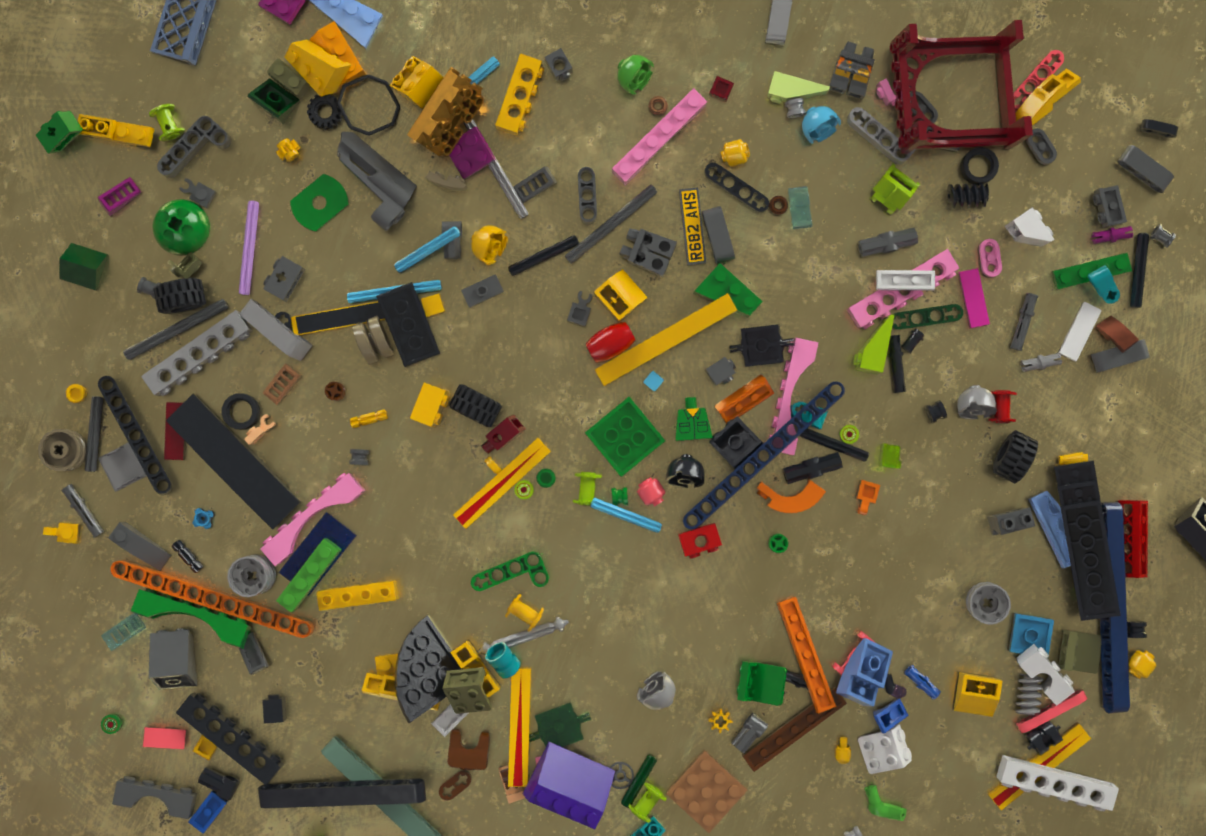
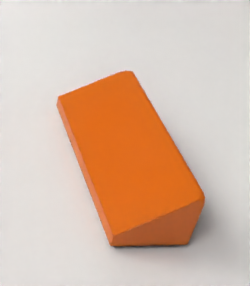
M759 375L714 407L727 424L731 419L742 416L773 395L774 392L763 375Z

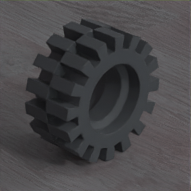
M316 94L314 99L311 98V103L307 105V114L310 121L318 128H323V130H327V128L333 129L334 125L338 126V122L342 120V114L337 106V98L331 96V94L321 97ZM325 104L332 107L331 116L321 118L318 115L319 107Z

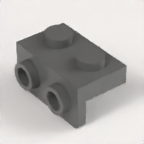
M1118 185L1099 188L1094 191L1093 202L1098 207L1099 213L1097 217L1103 228L1127 222Z

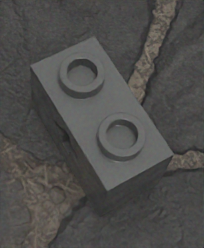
M282 256L281 259L278 258L273 265L274 271L271 276L268 275L266 277L263 289L287 302L305 269ZM279 276H285L286 280L281 281V279H279Z

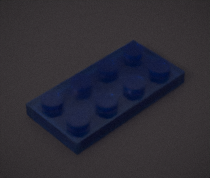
M326 512L279 573L291 582L324 538H328L340 547L342 551L308 594L310 596L357 535L330 513Z

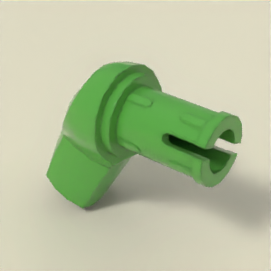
M876 785L864 788L869 800L868 810L871 814L898 821L905 819L907 809L881 801Z

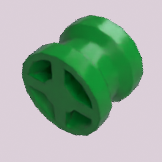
M623 487L620 490L612 488V505L628 506L627 487Z
M774 534L768 540L769 548L775 553H783L788 548V539L782 534Z

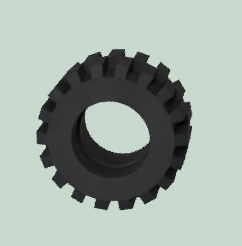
M177 279L161 283L153 288L159 313H180L200 308L206 304L201 279Z
M459 384L449 403L451 409L486 427H492L502 408L501 404L464 384Z
M1014 430L1004 440L995 457L993 473L1014 484L1019 482L1026 475L1035 459L1038 441Z

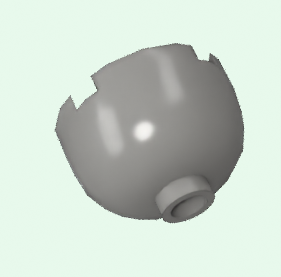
M979 385L970 386L958 398V414L961 418L974 420L978 419L976 415H984V418H987L997 412L994 395Z
M657 671L644 681L647 685L643 690L639 688L637 693V699L644 706L651 710H660L669 707L673 703L676 689L669 675L664 671L663 673Z

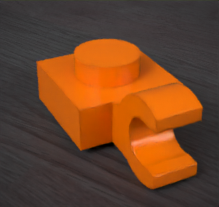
M865 480L860 481L856 499L861 500L857 511L858 514L867 515L869 504H876L880 489L879 484Z

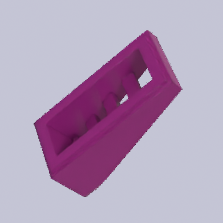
M129 177L100 195L98 201L108 215L111 216L141 194V191ZM127 185H128V186L131 188V190L133 191L131 194H130L129 191L125 188ZM122 190L126 197L123 198L119 191ZM116 195L120 201L117 202L113 196ZM107 200H110L113 205L110 206L107 203Z

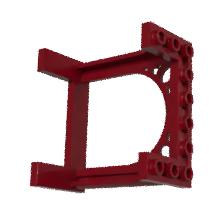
M1014 20L996 36L958 38L922 37L918 35L917 23L908 24L891 41L890 53L893 54L891 70L895 76L893 90L896 91L897 97L895 99V109L898 110L896 126L900 132L898 146L901 148V154H909L914 149L1004 145V149H1012L1033 136L1031 116H1023L1016 121L1010 49L1024 39L1022 20ZM995 54L1002 128L949 130L941 128L927 119L916 99V82L919 73L928 62L942 56ZM923 55H925L924 61H922L920 58ZM907 58L914 59L918 64V68L913 69L909 67ZM909 73H912V79L908 78ZM911 109L915 110L916 116L912 117L913 111ZM917 119L922 120V121H917L915 124H913V122H914L915 120H917ZM927 127H930L932 132L927 131Z

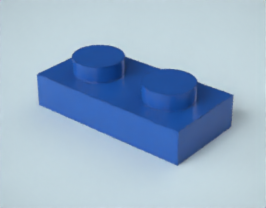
M212 790L188 823L204 834L228 801L219 797L216 791Z

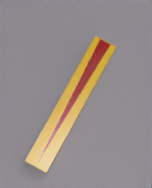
M537 438L454 513L453 516L467 529L551 451Z
M519 669L511 677L508 787H526L528 783L531 669Z
M1076 723L1061 735L1063 741L1056 746L1050 745V750L1041 756L1037 754L1029 762L1055 768L1087 743L1091 737L1079 723ZM1019 772L1016 778H1021L1024 772ZM1042 776L1037 777L1035 783L1042 779ZM1000 784L988 795L996 806L1003 810L1025 791H1022L1017 786L1009 788Z

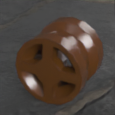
M333 381L326 385L325 395L330 400L340 401L345 397L346 389L343 384Z

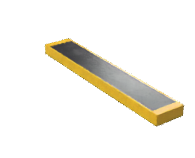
M377 301L291 317L293 332L300 336L350 327L358 323L367 324L368 319L378 316L380 321H383L385 317Z

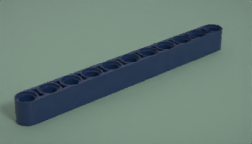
M837 381L827 385L694 506L683 518L685 527L696 529L710 518L839 401L845 394L844 385ZM834 385L841 387L842 391L838 396H834L831 393V388ZM819 398H824L827 401V406L824 409H819L816 405ZM805 411H809L812 414L810 422H805L802 419V414ZM791 424H795L798 428V432L795 435L788 433V427ZM776 437H780L783 440L781 448H776L773 444ZM762 450L767 451L769 454L767 461H762L759 458V453ZM748 463L752 464L755 468L752 474H748L745 471V466ZM733 476L740 479L738 487H734L731 484ZM719 489L724 490L726 493L724 500H720L717 497ZM705 502L710 503L712 506V510L709 513L703 510L702 506ZM690 515L697 517L698 522L696 525L689 523Z
M1119 502L1102 503L1121 616L1100 618L1103 707L1108 714L1127 712L1130 708L1123 508Z

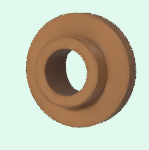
M655 96L649 101V110L652 114L659 116L666 112L668 104L663 97ZM656 103H659L662 107L660 109H656L654 105Z

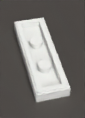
M877 270L876 290L934 291L935 271Z
M1087 302L1082 303L1058 352L1060 355L1074 362L1078 360L1102 311L1101 309Z

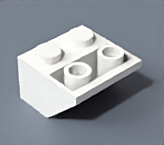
M1033 207L1005 225V228L1015 242L1042 247L1055 240L1052 237V230L1044 225L1041 221V214L1034 210Z

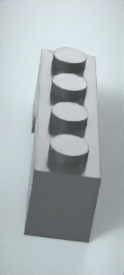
M124 776V778L116 782L112 804L132 808L142 797L153 796L164 802L169 816L189 819L193 816L197 793L192 792L190 788L182 787L175 789L170 784H162L160 786L155 785L154 781L143 780L140 782L135 781L134 777Z

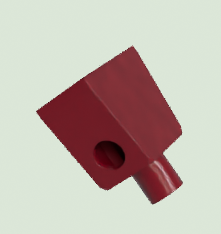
M515 415L508 416L486 435L488 440L481 447L487 454L494 449L498 451L520 435L526 428Z

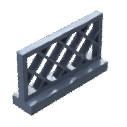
M166 0L150 52L196 66L216 0H196L195 2L190 0L191 4L185 8H182L179 2L181 0ZM177 4L180 11L171 15L169 12L170 7ZM194 8L195 15L188 20L185 12ZM182 15L185 22L176 26L173 19ZM171 21L174 29L165 33L164 26ZM188 26L189 34L182 38L179 30ZM177 33L180 40L171 45L168 37ZM165 39L168 47L158 50L159 42ZM181 44L184 47L182 56L177 55L174 51V48Z

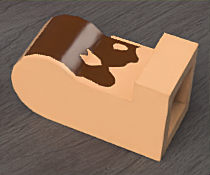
M508 765L500 767L499 773L508 803L524 799L525 796L522 794L524 787H508Z

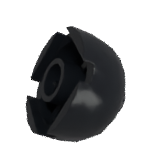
M681 455V457L674 459L669 464L666 472V481L669 480L670 485L680 488H688L687 484H694V488L700 487L705 481L702 463L693 458L692 455Z

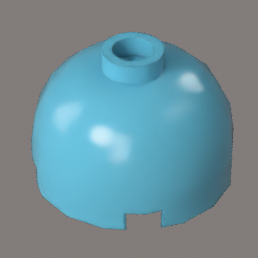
M827 106L812 107L806 112L802 121V131L810 143H814L812 140L821 142L836 132L835 126L837 124L841 125V119L834 110Z

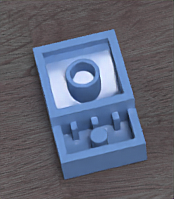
M863 638L854 650L842 673L836 694L862 706L874 707L878 688H884L893 651L867 638Z

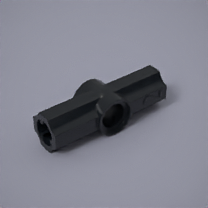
M836 452L783 468V474L787 484H791L804 479L809 480L824 475L823 473L843 468L839 453Z

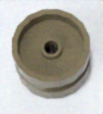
M378 316L368 319L369 331L363 323L352 326L358 348L368 365L378 361L379 356L376 349L384 358L394 355L388 335Z
M55 429L46 433L40 440L38 446L39 458L51 470L73 471L81 467L85 462L87 442L76 431Z

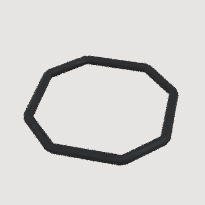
M364 75L344 84L337 99V106L348 127L351 130L368 136L393 126L400 110V104L389 83L372 75ZM367 78L385 84L397 106L391 123L370 132L352 126L340 104L346 87Z

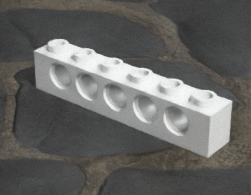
M1002 755L996 776L1003 786L1009 788L1017 786L1022 791L1029 793L1032 790L1037 791L1041 796H1056L1058 800L1064 802L1072 800L1077 805L1083 807L1091 805L1094 806V809L1105 812V809L1113 811L1119 788L1110 782ZM1019 772H1024L1021 778H1016ZM1042 776V780L1039 783H1035V779ZM1060 781V785L1057 788H1053L1054 784ZM1075 786H1079L1078 790L1072 793V789ZM1093 791H1097L1096 796L1090 797Z

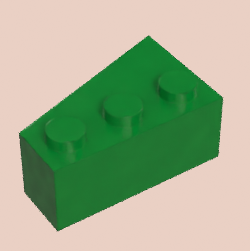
M721 263L718 264L693 293L711 302L728 293L737 308L736 313L747 318L763 302Z

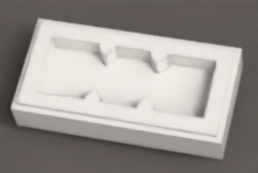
M450 704L431 724L445 737L468 713L456 714Z

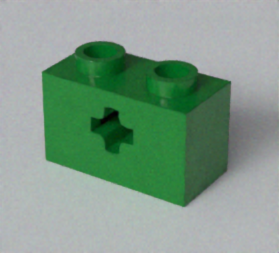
M71 111L55 112L52 114L51 120L40 127L41 130L36 134V137L48 154L61 152L83 130Z

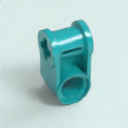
M1106 265L1087 275L1098 295L1106 303L1112 304L1118 301L1120 291Z
M797 402L790 406L791 418L797 414L795 408L801 407V410L807 403ZM805 411L802 414L803 421L810 422L812 420L811 412ZM828 411L815 421L811 427L822 430Z

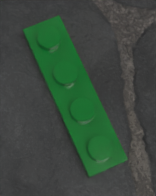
M1128 253L1052 271L1056 290L1090 282L1087 275L1103 265L1107 266L1112 276L1131 272L1132 268Z

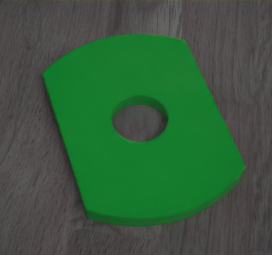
M322 174L290 201V205L296 220L305 228L317 232L349 205V200L344 187L336 179ZM318 196L326 199V206L321 210L315 209L313 206V200Z

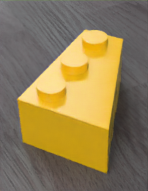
M308 39L291 43L284 56L320 97L336 93L351 67L350 63H344L336 55H330L325 52V49Z

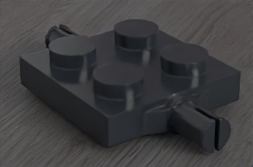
M780 324L741 329V344L730 345V349L737 348L730 350V353L742 352L745 367L783 363L784 347L795 346V342L787 343L795 341V339H783Z

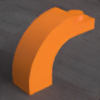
M811 480L807 481L800 492L790 497L777 494L762 482H759L755 487L759 490L757 492L759 496L765 500L767 498L770 499L766 506L783 513L805 511L814 506L826 492Z

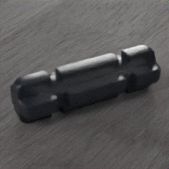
M181 540L172 544L173 550L178 552V555L187 565L191 566L190 569L194 573H198L203 568V565L196 561L197 558L187 547H184L185 545Z

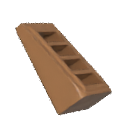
M285 363L263 391V394L278 405L302 376ZM288 372L293 377L292 380L284 374ZM283 378L289 384L286 386L280 381V379ZM276 383L284 389L282 392L275 387ZM271 389L279 394L278 398L270 392Z

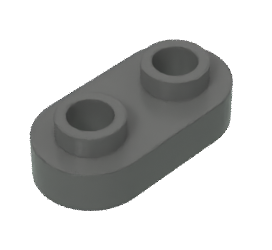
M916 91V99L922 113L929 114V120L935 123L938 118L937 110L922 93ZM911 109V111H913V116H916L915 110Z
M1033 129V136L1026 139L1027 145L1039 163L1043 165L1051 164L1057 157L1055 147L1043 130ZM1033 136L1038 138V142L1033 141ZM1043 152L1048 154V158L1043 157Z

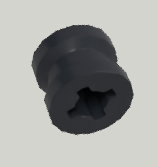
M940 400L932 406H925L927 416L932 424L940 418H947L945 407Z
M1127 622L1129 627L1128 638H1147V633L1145 632L1147 622Z

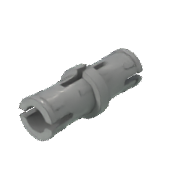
M1060 353L1047 356L1038 355L1037 358L1021 360V365H1029L1021 367L1023 372L1035 369L1044 370L1049 366L1061 365L1062 360L1058 359L1061 358Z

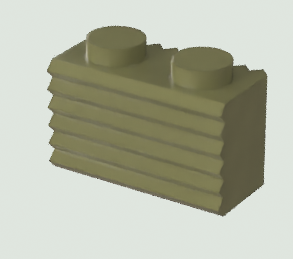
M279 58L267 70V74L298 99H302L311 87L299 73Z

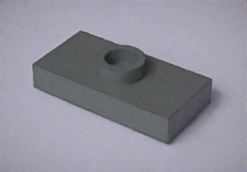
M496 274L461 290L469 308L504 292Z
M250 632L244 648H239L249 674L254 675L269 667L255 632Z

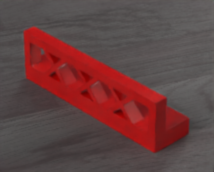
M1118 500L1123 508V525L1125 526L1129 523L1132 526V533L1129 536L1124 532V545L1129 542L1132 546V552L1129 555L1124 551L1125 563L1128 561L1132 565V573H1125V577L1147 578L1148 501ZM1124 504H1132V513L1129 516L1124 513Z

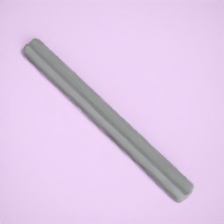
M474 120L470 123L464 122L468 131L475 126L477 127ZM496 159L488 166L518 217L522 219L528 215V211Z

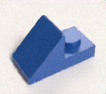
M900 698L892 701L882 709L873 711V716L882 734L909 716Z

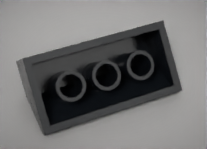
M1201 497L1179 517L1174 527L1206 562V501Z

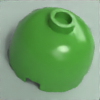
M641 55L629 56L618 64L617 80L625 91L633 95L637 94L634 91L637 89L641 91L650 80L653 73L650 71L651 66L654 68V64Z

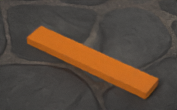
M796 597L777 603L817 714L835 708V701Z

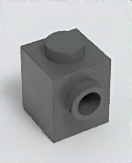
M724 357L705 371L715 386L721 382L725 385L734 379L732 375L736 373L734 371L736 366L731 359L727 360Z

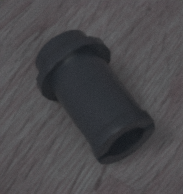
M916 328L914 331L911 330V335L901 347L911 354L920 340H924V334Z

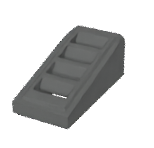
M544 166L513 186L522 203H525L556 184L557 181L549 168ZM543 173L545 174L549 182H545V180L542 177ZM535 178H538L542 185L541 187L538 186ZM529 182H531L533 187L535 188L534 192L530 188L528 184ZM522 186L526 188L529 195H525L524 191L521 188Z

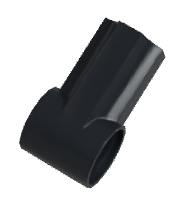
M208 767L204 768L198 779V783L216 791L219 797L226 800L232 799L240 783L238 779L230 775H222Z

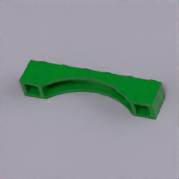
M146 588L145 591L138 590L131 612L150 619L172 614L193 616L209 624L222 642L241 649L244 648L251 630L246 620L237 617L236 620L229 619L228 614L219 611L218 614L211 613L210 608L204 606L195 608L192 607L193 603L182 600L180 603L174 601L175 597L164 594L162 597L156 595L157 591Z

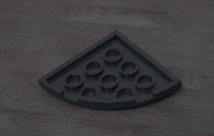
M428 615L418 622L406 636L395 665L396 696L408 724L447 697L443 691L446 673L450 670L461 669L450 653L452 650Z

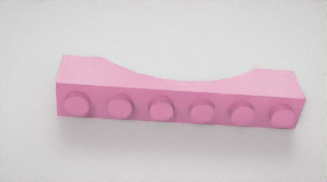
M693 88L612 168V173L626 186L676 133L706 107L707 101Z
M795 338V341H793L795 346H789L788 353H791L790 359L786 360L784 371L787 373L786 378L782 379L780 390H783L782 397H778L776 409H779L777 417L774 416L772 427L775 428L774 434L791 419L790 403L794 386L804 370L815 361L819 342ZM793 424L788 427L790 435L796 434ZM776 437L773 441L774 446L781 448L783 440L780 437ZM798 438L781 453L795 455Z
M345 473L341 474L335 480L337 483L333 487L329 485L321 492L322 496L318 500L312 499L306 505L308 508L304 512H297L292 517L293 521L287 525L285 523L277 530L278 534L276 536H269L263 541L262 544L264 546L260 550L274 566H279L293 554L297 537L303 526L312 516L333 505L352 503L366 491L351 473L347 475Z

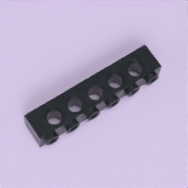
M195 692L190 694L176 711V714L264 785L270 783L284 765L281 762L282 759L275 753H269L266 750L267 747L262 742L253 740L251 738L252 735L247 730L238 728L236 726L237 723L232 718H226L222 715V711L217 706H211L207 703L205 696ZM198 708L205 711L204 718L198 716ZM213 720L220 723L219 730L213 728ZM229 732L235 735L234 742L228 740L227 734ZM243 745L250 747V754L243 752ZM258 757L265 759V766L257 763Z

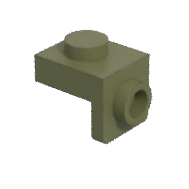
M192 252L178 265L172 260L168 261L172 267L170 271L178 278L180 276L189 278L202 264Z

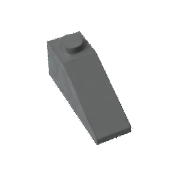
M119 522L108 537L122 549L159 571L162 570L172 556L127 522Z

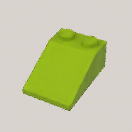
M889 315L884 318L858 353L854 355L853 365H855L856 371L876 375L883 373L895 315Z

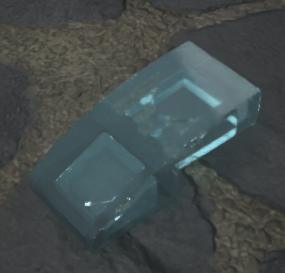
M807 186L788 188L793 229L812 227Z

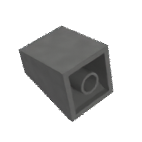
M179 628L171 632L159 630L156 633H150L149 679L159 690L197 686L194 639L187 629Z

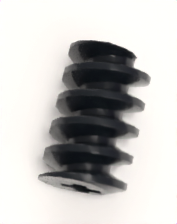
M974 183L970 184V186L963 184L962 187L960 184H956L954 188L952 184L948 185L947 202L948 204L951 203L952 208L956 207V203H959L960 208H963L964 203H967L968 208H970L972 202H974L976 208H978L979 202H982L983 207H986L989 199L988 183L985 186L979 183L977 187Z

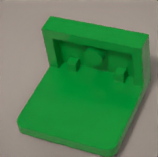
M742 661L739 670L740 683L737 687V700L781 706L787 669L759 662Z

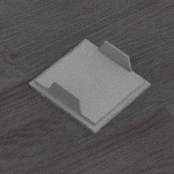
M129 443L98 458L115 492L147 476Z

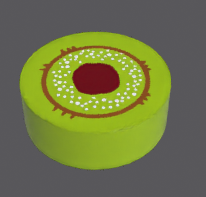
M846 425L841 428L839 436L842 442L853 444L859 438V431L853 425Z
M527 480L519 481L515 485V494L520 499H528L533 495L534 487Z

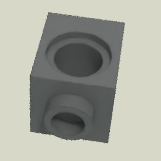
M562 48L545 57V62L556 81H564L571 76L570 73L573 72V69ZM557 63H563L565 65L564 69L557 70L554 68V66Z

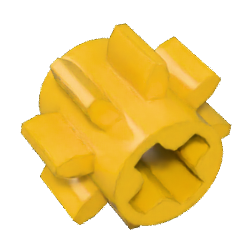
M286 138L277 144L279 150L276 151V154L282 161L286 159L287 162H291L299 156L297 150L300 147L294 139L290 141L289 138Z
M721 708L717 713L711 711L713 718L708 719L709 722L714 723L711 729L718 728L719 733L724 728L729 730L728 723H733L731 719H727L730 713H722ZM719 716H722L723 720H725L721 725H718V722L715 721L719 719Z

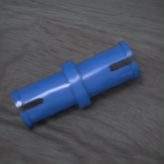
M914 665L906 669L904 674L932 700L940 695L941 691L929 681V677L921 674Z

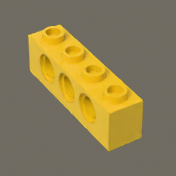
M520 53L495 124L497 130L518 136L519 131L523 132L526 121H523L525 114H529L532 103H530L531 97H535L538 90L537 80L538 78L541 79L545 68L542 67L541 60ZM530 74L532 79L529 82H525L522 80L523 75ZM524 92L526 97L519 100L516 98V94ZM512 110L520 112L516 118L511 117L509 113Z
M396 580L317 591L319 611L395 601L398 599Z

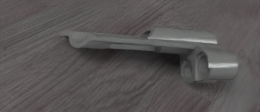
M342 132L337 156L383 202L373 212L371 218L382 229L387 231L404 216L405 211L403 208L417 185L355 133ZM349 158H350L351 160H353L357 165H359V166H360L364 171H366L370 176H368L367 174H365L361 169H359L355 164H353V163L349 160Z

